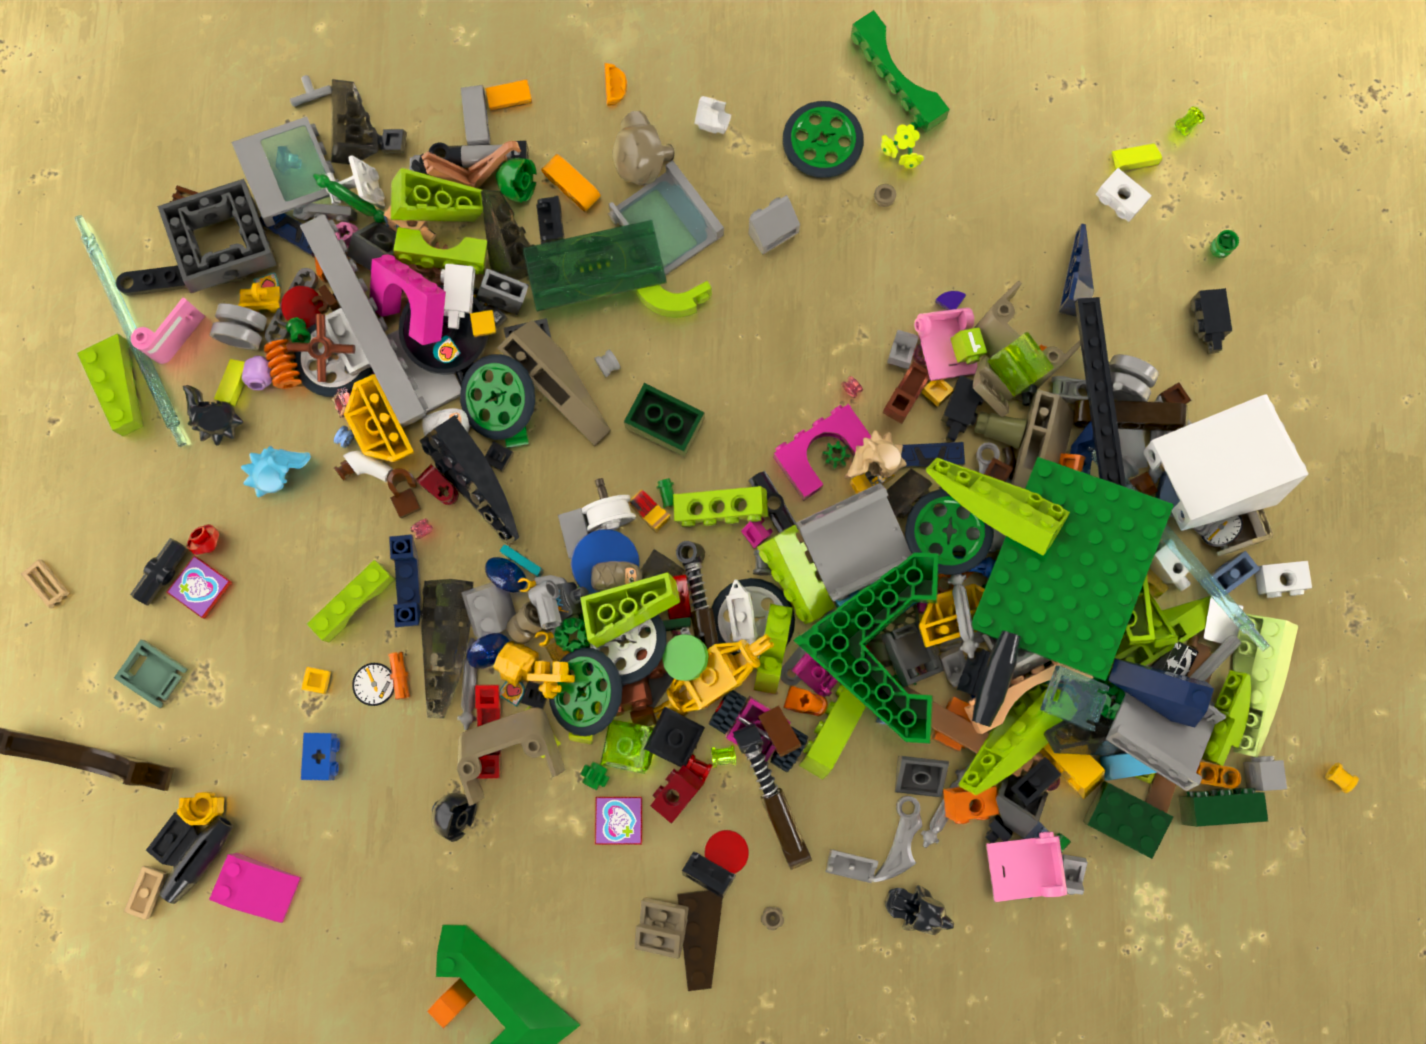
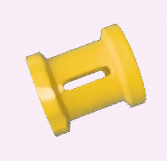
M1335 763L1328 770L1325 778L1328 781L1332 780L1340 786L1342 792L1349 793L1357 785L1359 778L1356 775L1352 776L1343 769L1341 763Z

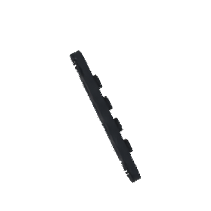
M178 265L124 272L116 279L117 289L126 295L187 288L183 282ZM248 275L221 284L235 281L240 282L241 280H245V278L248 277ZM133 279V285L130 288H123L125 280Z

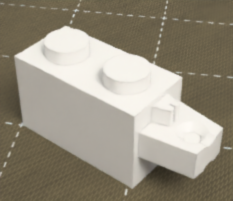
M445 264V269L441 270V283H444L443 290L446 291L444 316H449L448 328L459 329L460 317L465 318V313H472L475 268L473 266Z

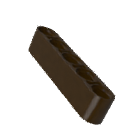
M1088 399L1077 400L1074 402L1073 424L1076 427L1086 428L1091 422ZM1114 400L1118 429L1176 431L1188 426V405L1184 403Z

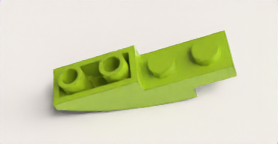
M1229 671L1214 706L1219 712L1226 715V718L1214 725L1202 756L1204 761L1223 766L1231 747L1239 748L1250 707L1251 678L1249 674Z

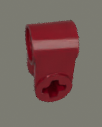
M432 464L417 477L416 481L441 503L453 505L458 500V490ZM445 490L449 493L447 497L443 494Z

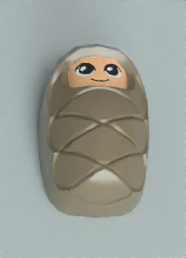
M612 561L597 563L592 568L591 585L596 591L601 592L642 580V571L637 565L630 562Z

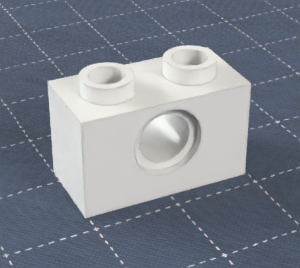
M1119 168L1113 172L1096 193L1103 204L1109 205L1120 218L1126 219L1128 222L1152 196ZM1118 194H1123L1126 199H1121Z
M1308 561L1259 566L1260 570L1255 573L1258 595L1267 594V598L1281 597V593L1289 592L1290 596L1303 595L1304 590L1312 588ZM1281 575L1287 580L1286 586L1280 582Z

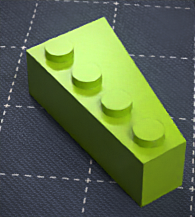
M401 168L392 180L391 220L475 222L485 210V190Z
M117 333L78 352L77 355L112 431L125 436L142 428L143 421L139 399L136 396V381L133 379V364L128 350L130 348L129 341Z
M793 525L776 534L757 548L761 559L770 567L772 577L783 588L784 596L796 609L797 617L804 624H808L817 620L835 606L823 581L817 580V569L814 562L807 560L804 553L807 551L804 542L799 543L795 535L799 531L796 525Z
M668 572L580 597L587 640L596 648L680 603L676 580Z
M1147 576L1124 632L1129 645L1153 643L1155 641Z
M841 683L835 692L839 696L835 703L833 701L829 703L825 712L827 717L824 722L820 720L815 728L814 733L817 735L813 741H808L803 750L805 756L799 765L822 780L833 769L866 707Z

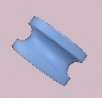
M342 426L334 437V443H341L343 448L348 447L354 438L352 430L348 431V427Z

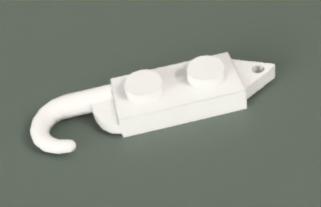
M735 579L729 595L726 596L733 641L738 642L744 639L749 644H752L757 640L758 636L751 594Z

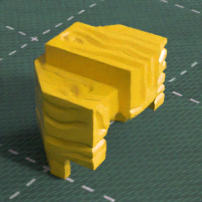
M510 641L506 643L498 654L493 668L500 672L502 680L517 687L521 680L529 683L527 681V674H534L535 661H539V654L522 643L518 644L515 641Z
M212 792L196 793L195 797L179 798L177 814L189 825H209L217 816H221L224 813V797H215V794Z

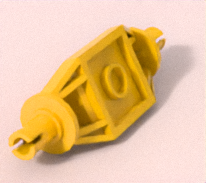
M764 634L752 644H749L744 639L735 643L714 644L707 649L709 655L708 665L697 679L681 681L674 678L671 687L667 689L669 699L654 708V713H659L656 717L659 719L664 707L677 711L683 716H686L689 712L703 710L740 686L752 670L760 666L758 656L774 647V643L769 642L771 638ZM741 650L740 653L734 656L731 654L732 652ZM685 685L686 689L679 693L680 688Z

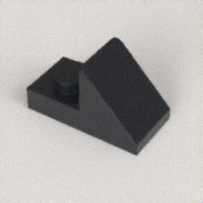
M1044 757L1011 787V790L1028 807L1042 797L1045 791L1062 774Z

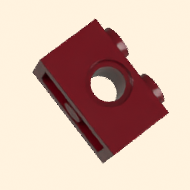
M684 765L678 771L673 769L665 779L668 781V784L665 787L660 785L652 795L655 800L650 806L671 824L705 783ZM672 789L676 790L679 793V796L675 795Z

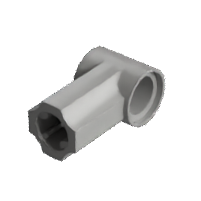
M548 579L531 588L528 592L531 603L537 608L541 628L546 630L561 625L556 598L559 597V589L553 580Z

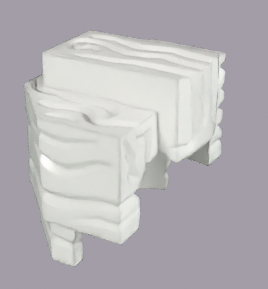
M702 96L699 100L694 124H697L701 130L703 129L714 134L718 132L724 134L731 119V114L725 112L726 102Z

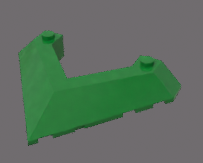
M913 553L905 561L881 576L880 579L867 586L793 641L905 742L930 744L933 696L908 694L865 647L914 602L937 603L938 553Z
M442 925L437 950L436 977H460L505 1027L489 1044H558L581 1025L564 1012L548 995L546 996L533 982L510 962L508 963L485 940L483 941L469 926Z

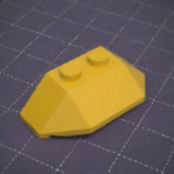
M373 374L355 382L344 416L363 455L395 462L413 454L414 451L376 375Z
M974 583L964 586L967 592L972 620L985 590ZM953 590L938 594L937 603H927L919 623L925 647L961 637Z

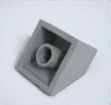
M506 578L461 592L474 636L478 639L507 629V622L516 614Z

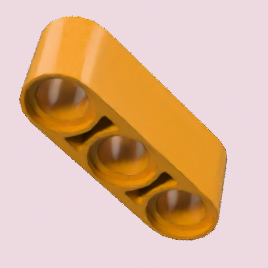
M558 154L541 169L546 178L584 212L601 197L599 191Z
M1200 762L1196 771L1201 776V771L1205 768L1207 773L1206 777L1202 778L1200 784L1234 789L1241 783L1240 772L1232 767ZM1226 772L1229 775L1227 783L1224 781V774Z

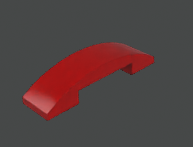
M475 685L477 727L501 719L499 685ZM501 750L479 757L482 769L476 779L500 778Z

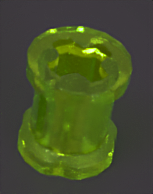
M1192 106L1182 119L1176 120L1175 127L1182 135L1188 136L1197 124L1205 121L1204 114L1200 109Z
M734 745L723 749L711 748L713 768L725 764L736 766Z

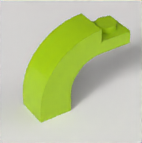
M650 272L632 281L633 289L641 302L651 311L665 317L681 318L697 313L696 303L702 304L709 300L712 295V288L708 281L684 293L666 291L658 284L653 273Z

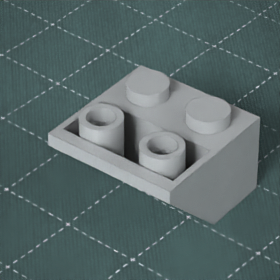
M788 196L774 199L767 208L756 210L749 218L748 234L762 255L799 233L800 223Z

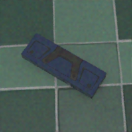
M282 213L272 217L275 225L267 227L262 216L260 217L263 227L310 256H314L300 227L302 225L300 222Z
M964 442L903 445L901 457L906 462V466L903 468L928 467L936 458L959 466L965 465Z

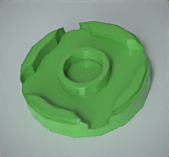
M681 634L675 636L667 643L662 660L665 670L671 677L676 680L691 681L697 679L703 670L706 669L709 655L707 647L699 638L693 635Z

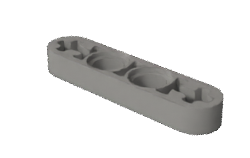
M302 268L297 272L289 289L300 285L315 290L318 284V276L312 269ZM310 276L312 280L305 282L303 277ZM281 304L265 332V338L268 342L282 339L288 340L291 335L286 329L284 330L282 327L279 328L277 326L279 323L286 328L288 323L281 320L283 315ZM279 332L281 335L280 339L276 338L274 340L272 335Z

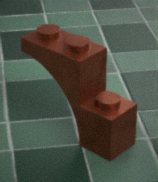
M913 361L886 404L883 414L903 424L930 378L928 369Z
M641 649L637 652V660L646 658L647 650ZM662 659L648 676L640 681L626 684L622 688L621 704L615 717L623 715L625 711H640L645 709L647 705L653 704L648 678L657 679L667 673Z

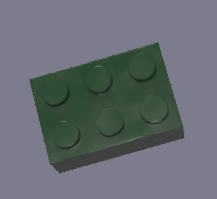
M644 383L624 420V425L626 429L685 457L705 419V412Z
M1103 781L1083 822L1153 859L1174 817Z
M1256 788L1209 790V793L1208 791H1187L1186 796H1179L1182 825L1200 827L1268 822L1265 792H1256Z

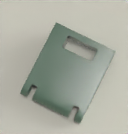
M140 640L114 679L156 707L161 708L163 703L158 698L167 700L182 678L177 671L186 673L188 669L147 641ZM140 655L146 656L147 659L135 675L130 673L129 670Z

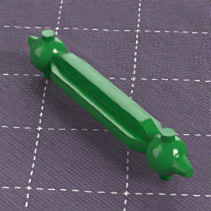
M313 174V178L319 187L327 188L329 193L364 215L373 217L375 222L386 223L384 211L376 210L373 204L360 198L336 181H330L327 175Z

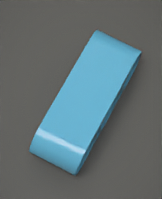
M1126 752L1099 757L1101 766L1105 769V781L1157 773Z

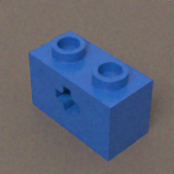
M303 733L301 780H335V776L338 775L339 763L336 762V752L340 750V739L337 738V734ZM318 754H325V759H318Z

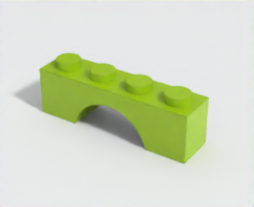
M398 227L393 251L395 259L406 265L415 264L425 268L436 267L445 269V264L473 266L476 275L484 274L487 240L465 237L459 245L453 248L437 249L425 242L420 230Z
M373 560L318 612L307 625L322 641L330 642L346 627L350 617L364 603L380 595L395 578L381 563Z

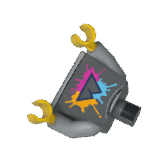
M553 575L536 577L533 581L525 578L518 581V583L523 581L528 583L527 589L519 590L521 592H528L532 587L548 579L553 580L559 589V597L556 598L561 621L567 618L579 619V616L583 614L580 597L589 595L585 587L582 586L577 589L574 582L567 583L564 578ZM556 628L536 633L535 638L546 636V640L539 643V646L545 647L549 644L550 639L553 638L555 640Z

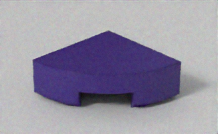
M948 291L941 294L935 302L946 310L957 309L966 297V294L959 291Z

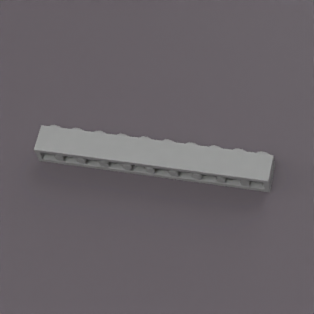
M325 214L300 225L399 423L404 428L427 416L425 410L428 409V406L423 396L418 398L415 392L418 386L413 377L408 378L405 372L408 366L403 357L398 358L395 352L398 347L393 337H387L385 331L388 330V327L382 317L378 319L375 313L378 307L373 298L368 299L365 293L368 288L363 278L358 279L355 273L358 271V268L353 258L348 260L345 252L349 250L343 239L338 240L335 234L338 232V228L333 219L328 220Z

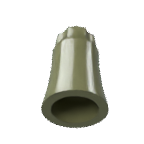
M980 411L974 432L984 434L985 437L998 440L1018 449L1027 419L1001 417L998 414H988Z

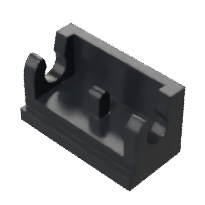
M559 196L538 199L536 207L541 246L565 245Z
M696 851L691 854L682 869L683 876L721 898H724L736 877L734 873L720 867Z

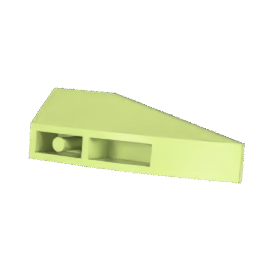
M1242 614L1237 636L1241 644L1233 653V671L1250 675L1251 699L1239 748L1233 747V752L1258 757L1282 695L1298 625L1287 620Z

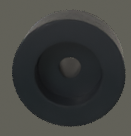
M1034 384L1016 386L1014 388L1015 399L1022 401L1023 406H1030L1031 400L1037 391V386Z

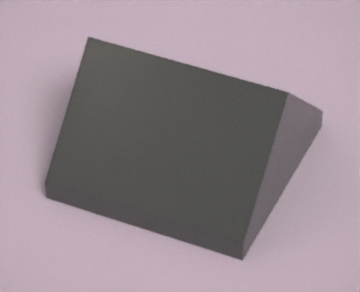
M898 756L895 792L942 797L949 761Z

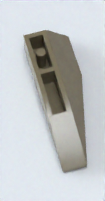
M533 320L512 332L497 347L503 355L512 357L520 362L528 371L533 385L594 446L610 431L565 352Z
M1038 389L1032 398L1012 477V485L1025 489L1037 457L1059 464L1061 453L1065 454L1074 419V410L1060 395Z

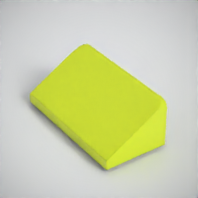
M1155 143L1112 151L1115 168H1119L1121 171L1159 165L1162 161V155Z
M234 359L229 360L214 400L226 401L231 406H236L245 384L242 380L245 362Z

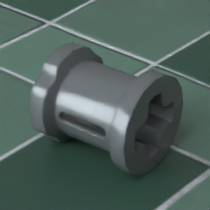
M755 550V569L753 574L760 576L772 575L768 564L761 559L759 550Z

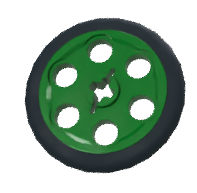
M831 101L811 102L798 108L786 122L783 131V147L789 161L801 172L817 178L834 177L848 171L859 159L864 146V134L857 117L846 107ZM812 116H818L821 119V123L813 125L809 119ZM833 119H839L843 125L840 128H834L830 122ZM798 132H805L808 138L804 141L798 140L796 138ZM820 135H823L824 138H827L826 143H824L822 140L818 141L820 139ZM841 138H848L851 144L847 147H842L838 141ZM811 150L816 154V157L808 160L804 157V153ZM827 154H834L837 157V161L829 163L826 161L825 156Z
M491 354L476 361L466 372L460 390V403L462 410L468 417L469 424L476 432L490 439L504 440L515 436L528 424L535 407V388L528 371L520 362L506 355ZM488 370L493 373V380L490 383L485 378ZM507 373H511L513 376L511 385L505 382ZM477 388L482 392V397L479 401L474 397V391ZM496 393H505L503 395H500L498 401H490L492 399H495V397L497 396ZM516 393L521 396L519 406H516L513 402V397ZM484 409L490 412L488 421H485L482 417ZM504 412H507L510 416L507 424L503 423L501 418Z
M943 488L931 491L921 497L913 506L905 526L906 541L912 554L930 553L929 547L932 544L937 543L941 545L943 551L938 556V573L957 575L968 572L984 560L992 546L994 528L971 512L968 518H959L956 511L962 505ZM943 504L947 509L946 514L941 517L936 516L933 512L935 505ZM952 518L951 525L952 529L956 530V534H952L948 545L947 533L943 532V529H947L949 520ZM922 523H930L933 527V532L929 535H923L919 530ZM971 527L977 528L980 533L979 538L976 540H970L966 536V531ZM962 546L966 550L965 557L962 559L955 558L952 553L954 547Z
M586 647L575 649L559 661L568 662L569 671L572 669L575 673L574 682H557L562 688L561 692H557L553 699H549V704L554 717L565 730L578 736H591L603 731L617 715L622 699V683L618 669L603 652ZM589 663L593 665L591 675H588L586 672V667ZM602 679H605L607 682L605 691L600 689ZM566 692L570 695V702L567 705L563 701V696ZM598 701L602 705V711L599 715L595 711V705ZM579 708H581L584 713L583 719L581 721H579L576 716Z

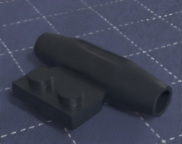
M1002 630L991 652L977 647L974 652V658L970 659L967 655V661L960 676L957 690L976 696L972 721L991 727L1004 703L1017 664L1021 636Z
M177 812L173 813L146 849L162 865L173 866L160 891V896L165 901L171 904L177 903L200 880L220 853L233 828V824L222 816H217L198 834L195 825H189Z

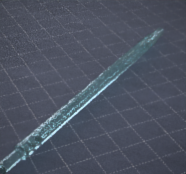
M78 215L74 219L82 235L81 240L165 425L171 430L178 447H182L187 443L179 427V419L151 358L135 348L131 343V335L137 329L120 291L116 287V282L94 234L90 232L84 217Z
M1086 448L1087 451L1091 453L1093 457L1092 460L1097 465L1095 448ZM1125 477L1126 487L1138 491ZM1166 524L1161 537L1162 541L1244 635L1247 634L1262 652L1267 650L1270 645L1255 629L1256 625Z

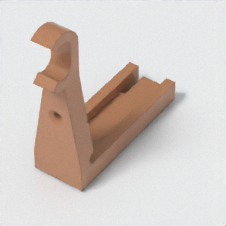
M508 141L494 153L469 167V170L428 151L421 157L424 160L423 163L427 169V174L479 188L502 162L504 163L508 160L506 155L510 151L515 150L518 153L521 150L516 141Z

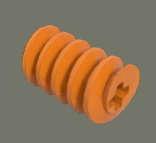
M286 339L275 340L264 346V351L267 353L266 359L270 361L268 367L272 369L270 372L273 378L272 383L278 389H289L302 383L300 379H294L300 373L299 371H292L298 365L297 363H290V361L295 359V355L288 354L292 351L287 350L286 345L290 341Z

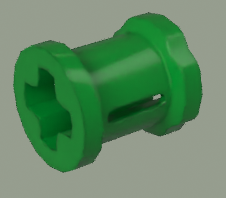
M296 317L288 321L286 330L291 334V342L309 343L311 341V334L306 330V323L303 319Z

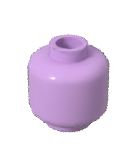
M254 356L247 359L244 363L242 380L250 389L263 390L272 382L270 375L272 369L268 367L270 361L266 360L263 356Z

